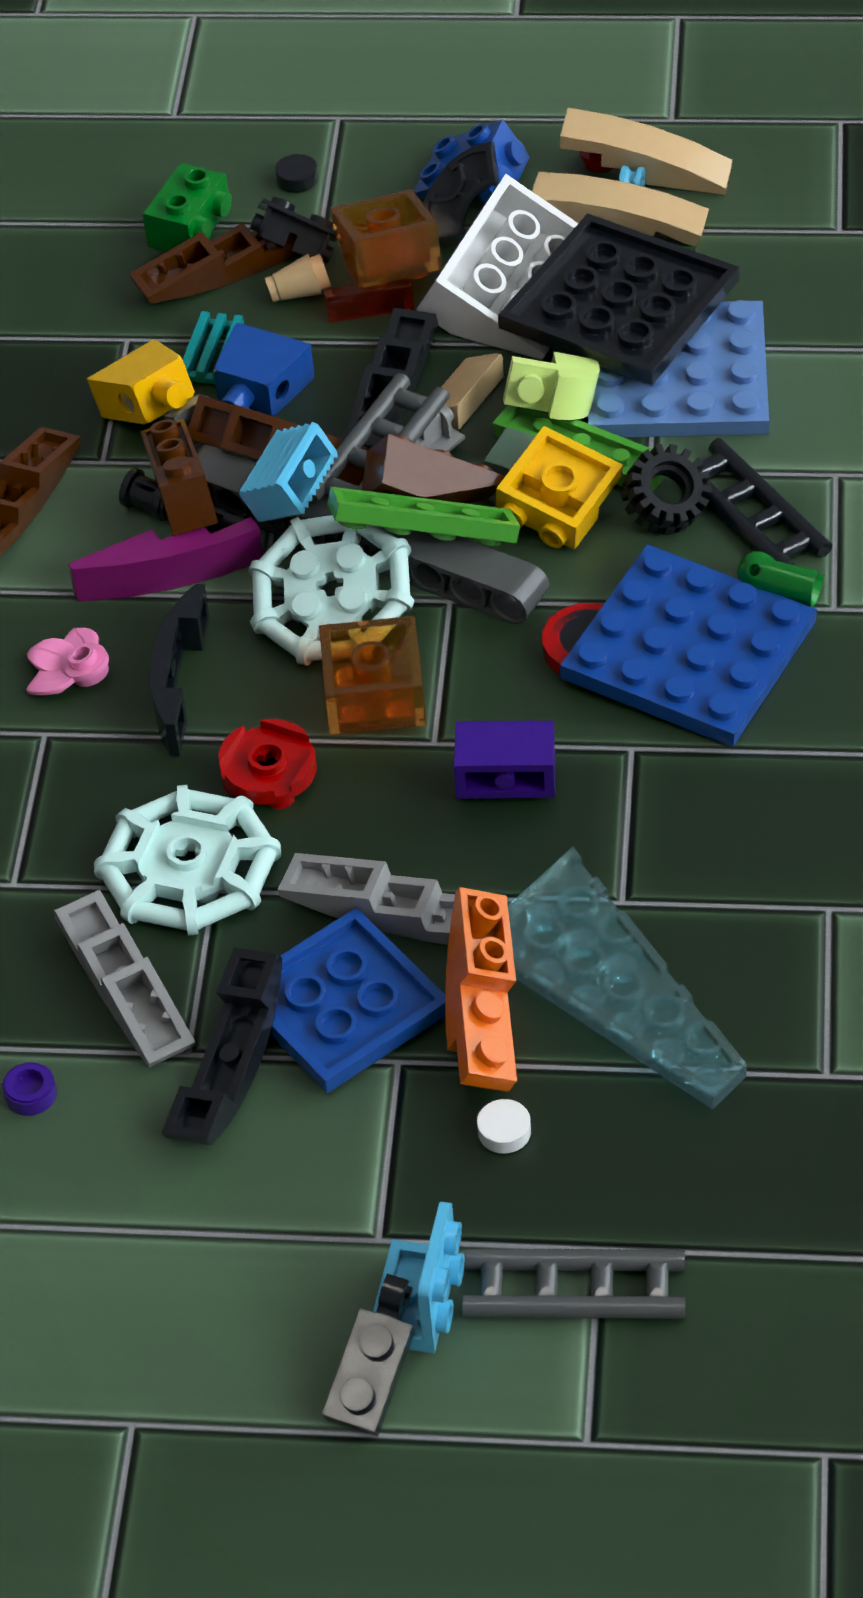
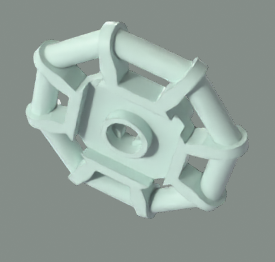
M332 515L300 520L298 516L290 520V527L259 560L252 561L248 572L252 576L254 612L250 624L254 632L266 635L296 657L298 664L306 666L315 660L363 654L366 657L372 654L371 648L404 612L412 610L414 599L410 596L408 556L411 553V547L406 539L397 538L380 526L366 525L364 529L344 527L338 521H335ZM344 532L342 541L315 545L311 538ZM361 536L380 548L381 551L372 557L368 556L359 546ZM300 543L303 550L293 555L290 567L287 570L279 568L278 566ZM390 569L391 589L380 590L379 573ZM336 580L338 583H343V586L335 589V595L327 596L325 590H322V587L330 581ZM271 585L284 587V604L272 608ZM377 607L382 608L362 630L360 627L364 622L362 616L369 608L372 612ZM293 619L297 623L299 621L303 623L307 630L303 636L299 637L284 625ZM350 633L348 637L321 640L322 636Z
M187 785L177 786V791L133 810L124 808L116 815L117 824L102 856H99L94 861V874L97 878L104 881L121 909V918L127 922L134 924L142 921L186 930L188 936L198 935L199 929L244 909L252 911L261 903L260 893L271 867L281 857V844L277 839L270 836L254 812L253 802L245 796L241 795L237 798H230L190 790ZM171 815L172 821L160 826L159 819ZM235 826H241L248 838L237 840L234 834L233 837L231 836L229 830ZM132 838H140L134 851H126ZM188 851H194L196 855L194 859L188 861H181L176 858V856H185ZM240 860H253L245 879L235 874ZM137 872L142 879V883L133 891L124 874ZM224 889L228 893V895L215 900L219 895V891ZM156 897L183 902L184 909L152 902ZM197 903H208L201 907H197Z

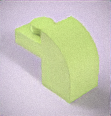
M554 352L552 363L512 356L503 396L504 404L548 412L551 419L577 420L585 418L589 415L600 372L599 363L591 358Z

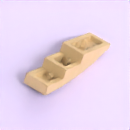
M573 108L567 109L560 135V149L602 154L601 167L621 169L623 165H627L632 171L637 170L638 167H644L645 185L726 195L732 168L731 159L694 141L650 125L608 114Z
M538 172L531 190L577 223L588 213L650 236H654L657 231L693 247H696L702 236L709 211L706 207L661 191L627 182L579 174Z

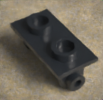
M273 196L271 201L263 198L257 208L265 211L264 216L256 213L249 229L256 231L257 237L282 248L285 246L289 234L297 236L291 252L302 257L306 254H309V257L320 254L322 261L328 264L334 248L327 244L329 240L335 243L342 235L333 230L335 224L315 214H311L310 219L294 212L295 205L281 198Z

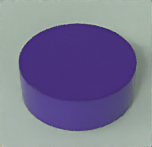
M30 1062L17 1065L3 1079L2 1090L6 1104L10 1110L17 1114L31 1116L42 1113L56 1099L57 1089L54 1076L49 1068L42 1064Z

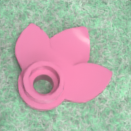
M73 628L64 639H45L28 650L27 658L39 672L29 683L26 691L30 695H53L63 692L73 683L80 687H89L102 681L109 672V655L106 649L99 645L97 633L89 628Z

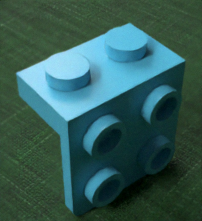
M440 1201L429 1244L391 1240L373 1312L376 1313L380 1291L387 1273L409 1280L408 1286L412 1287L413 1290L401 1320L413 1325L415 1328L409 1350L435 1354L440 1332L449 1333L451 1327L453 1300L448 1299L451 1286L459 1287L461 1284L465 1256L464 1253H458L462 1235V1223L454 1221L452 1203Z

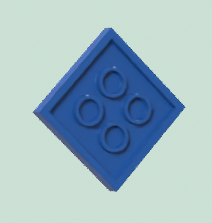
M357 907L280 955L282 958L281 981L270 1035L327 1094L445 1017V994Z

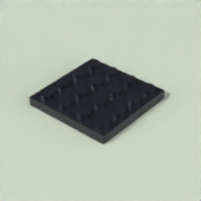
M587 213L498 314L499 329L570 355L591 358L598 361L601 367L653 385L738 283L739 267Z

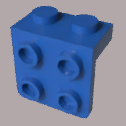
M503 119L488 125L481 123L474 126L467 133L456 137L448 135L434 145L433 154L428 164L419 174L420 179L414 189V193L419 199L426 198L429 188H431L438 175L453 158L469 148L482 143L493 141L495 144L500 182L505 174L518 182L530 157L524 145L517 140ZM497 186L489 188L479 195L484 205Z

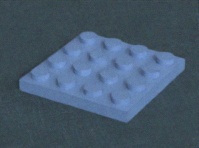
M739 300L721 302L653 385L599 366L600 372L592 407L588 415V424L621 437L769 434L763 301Z

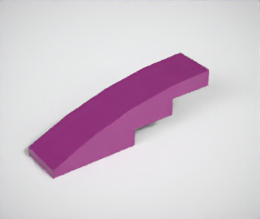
M250 517L211 534L203 527L176 536L171 535L162 540L151 529L68 563L74 596L78 602L117 599L173 590L227 575L250 566L254 560H259L263 556L260 528L253 518Z

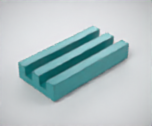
M201 311L182 359L191 382L215 384L214 370L213 373L207 372L217 352L216 348L223 332L228 333L221 349L222 352L236 323L244 324L242 315H234L233 321L227 320V314L218 313L216 319H211L210 312ZM209 331H211V332H210V335H209V338H208V340H207V343H206V345H205V348H204V350H203L202 356H201V358H200V361H199V363H198V366H197V368H196V371H194L195 366H196V364H197V361H198V359H199L200 353H201L202 348H203V346H204V343H205V341H206L207 335H208Z

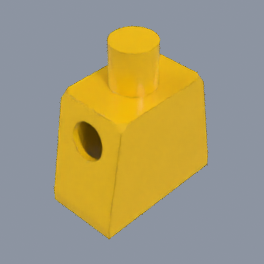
M154 339L86 378L101 417L138 424L150 423L172 408L178 409L183 407L194 396L195 392L181 356Z

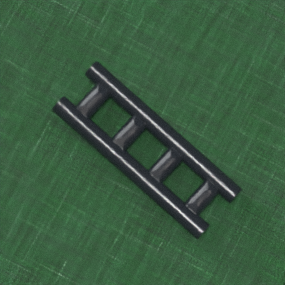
M717 438L710 443L708 450L713 456L702 461L704 464L698 470L699 473L708 471L711 478L728 469L740 482L720 492L708 480L705 485H712L711 494L707 497L709 500L707 505L752 549L757 552H764L772 556L776 561L795 565V563L790 558L808 548L819 557H825L830 553L833 546L832 543L721 438ZM755 495L767 508L747 518L735 505ZM782 521L795 535L774 544L762 531Z

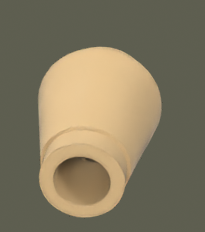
M306 254L273 273L272 276L265 278L273 303L279 300L321 295V290L331 287L320 254L312 257Z

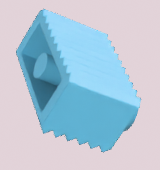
M312 422L310 425L305 423L303 427L298 425L296 428L291 426L289 430L286 428L282 431L277 429L242 486L239 495L258 522H267L305 514V508H309L308 502L312 501V496L316 495L317 489H320L319 483H323V477H327V471L331 470L330 465H333L334 459L338 458L337 451L317 423Z

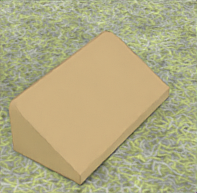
M494 353L465 358L442 385V388L447 390L450 396L445 406L449 407L454 414V419L451 421L453 429L459 431L503 379L502 354Z

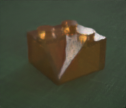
M412 189L330 208L331 218L347 271L359 288L377 289L385 286L390 281L403 278L420 279L427 276L429 272L442 269L437 222Z
M415 616L319 625L330 735L426 725Z

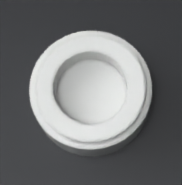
M509 1099L495 1100L485 1105L478 1114V1137L483 1146L490 1151L502 1154L512 1153L524 1147L531 1136L530 1115L528 1110L519 1102Z

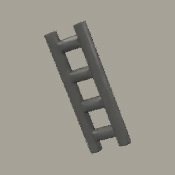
M397 373L337 448L338 458L334 459V464L330 465L331 470L327 471V477H323V483H319L320 489L316 490V495L312 496V501L308 503L316 505L325 494L329 495L330 487L362 490L363 481L357 486L340 480L338 477L348 464L365 469L367 451L361 449V447L371 434L381 438L388 434L402 435L410 438L415 443L449 400L450 396L447 390L438 386L433 389L428 397L408 391L407 388L411 383L409 378L402 373ZM394 405L416 412L406 426L384 419Z
M465 1249V1270L481 1271L480 1295H463V1317L685 1319V1296H669V1271L685 1272V1250ZM503 1271H536L535 1296L502 1295ZM558 1271H591V1296H557ZM613 1271H646V1296H613Z

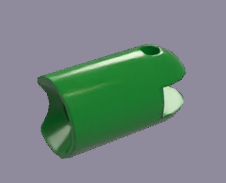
M757 551L751 552L741 559L737 573L738 578L743 583H748L757 589L779 594L810 607L816 605L824 579V574L816 570L779 562L772 556Z

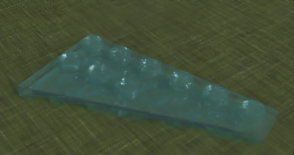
M571 847L508 905L517 980L711 1109H714L746 1077L747 1064L714 1022L706 1020L696 1008L690 992L683 984H677L667 971L666 962L627 913L618 910L607 896V888L597 876L592 877L582 865V857L574 847Z

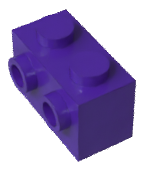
M554 721L456 722L454 747L456 799L555 798L556 750Z

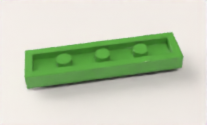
M507 405L493 421V436L498 438L506 427L536 437L542 427L546 426L623 464L622 477L616 484L622 486L623 479L628 474V470L640 455L647 449L649 451L652 450V448L580 420L551 419L548 412ZM658 475L651 479V489L653 492L666 476Z
M330 487L327 502L334 520L338 521L342 526L351 529H364L366 525L384 527L385 530L399 535H409L413 530L429 532L431 536L447 541L455 540L457 536L474 538L478 543L488 546H499L501 542L517 543L520 531V524L511 509L339 487Z

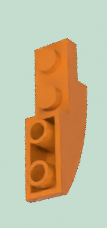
M459 887L455 893L448 940L445 986L447 1050L457 1052L460 1084L509 1092L517 1082L508 1002V991L515 984L516 975L507 896Z

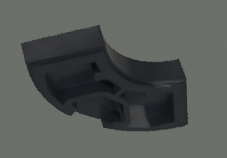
M493 141L479 144L460 153L438 175L428 190L422 208L420 224L422 241L465 234V219L473 201L482 192L498 186L500 183Z

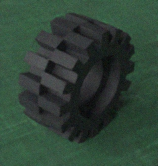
M662 444L654 446L651 451L647 449L631 466L622 482V486L626 487L621 493L622 501L630 500L625 508L627 514L630 515L636 511L639 516L634 522L639 527L645 521L649 522L650 525L647 531L654 534L660 527H662V535H671L675 529L677 533L685 530L688 525L693 523L709 502L707 497L711 494L712 485H705L710 479L709 472L699 473L698 470L704 463L699 457L692 463L688 459L692 453L690 450L685 448L680 455L676 454L678 445L669 444L665 451ZM663 475L676 482L682 492L680 502L669 504L661 501L651 489V479L655 476Z

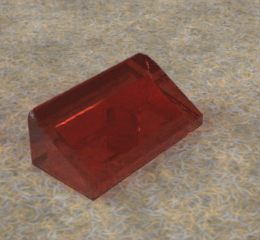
M408 277L323 289L329 322L392 314L394 308L414 310L413 289Z

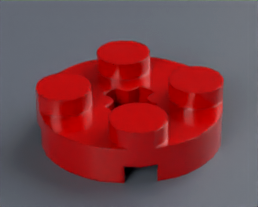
M281 719L260 720V727L251 728L245 731V725L235 729L223 741L218 754L223 789L226 793L234 795L236 798L242 795L250 799L253 804H268L274 809H284L291 806L295 796L305 791L312 783L317 771L315 749L309 741V735L300 726ZM270 757L276 758V763L270 766H261L257 763L258 761L266 762Z

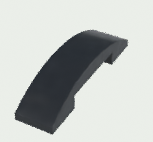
M195 584L177 601L164 620L152 650L150 662L152 699L159 734L170 756H180L188 721L182 688H176L184 650L203 651L210 615L205 584Z
M233 948L216 992L224 1002L223 1008L192 1088L180 1086L162 1130V1134L166 1138L212 1145L238 1112L258 1071L271 1032L282 972V958L279 954Z

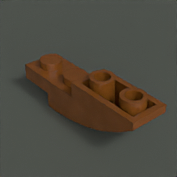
M199 395L188 431L192 441L214 446L258 461L277 429L280 431L284 428L289 430L291 426L296 428L298 424ZM325 434L336 450L344 441L343 439ZM364 446L361 447V449L366 451L370 449ZM348 464L338 479L359 486L363 481L365 469Z

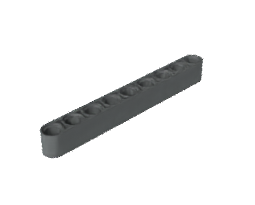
M203 445L197 450L213 504L241 515L252 517L259 528L264 531L281 536L290 527V520L297 516L300 520L332 515L327 505L329 495L325 494L316 505L308 503L309 508H305V514L267 522H258L239 495L242 486L257 462L210 445ZM413 530L409 535L391 533L397 538L406 539L411 547V553L408 556L411 586L509 623H523L549 589V580L538 566L457 536L455 540L447 541L437 539L431 536L429 532ZM344 532L311 538L315 545L342 541ZM361 536L359 546L364 553L372 557L381 551L380 548ZM390 569L379 574L390 578Z

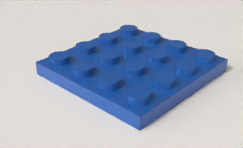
M647 544L561 663L560 678L734 747L816 623L817 609L779 594L757 589L748 583H743L740 579Z

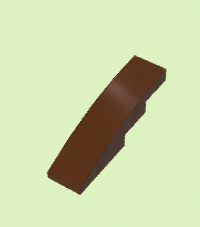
M244 223L239 224L212 241H209L204 233L200 232L129 273V276L150 304L189 297L232 284L269 269L296 255V253L291 252L297 236L289 234L285 246L282 248L257 237L256 231L250 232Z
M40 427L0 462V557L21 536L43 508L81 445V436Z

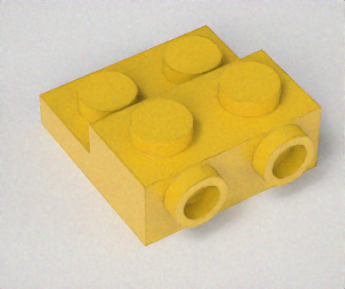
M543 426L496 488V507L511 509L520 524V528L525 525L537 531L539 537L546 545L556 549L565 545L575 550L598 519L600 505L622 477L623 464Z

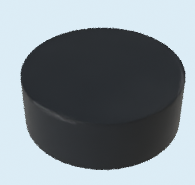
M292 154L282 158L276 164L277 184L286 191L303 192L312 188L318 181L317 164L310 156Z

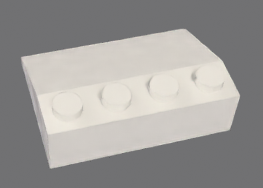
M505 174L416 311L436 314L438 326L452 335L542 360L550 347L499 329L498 314L578 223Z

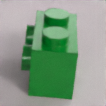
M180 163L143 212L147 247L169 251L200 232H203L210 239L213 229L222 217L224 218L228 215L232 204V196L228 192L226 174Z

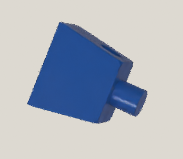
M238 322L234 326L214 368L217 399L231 405L235 404L270 416H275L315 377L311 344Z

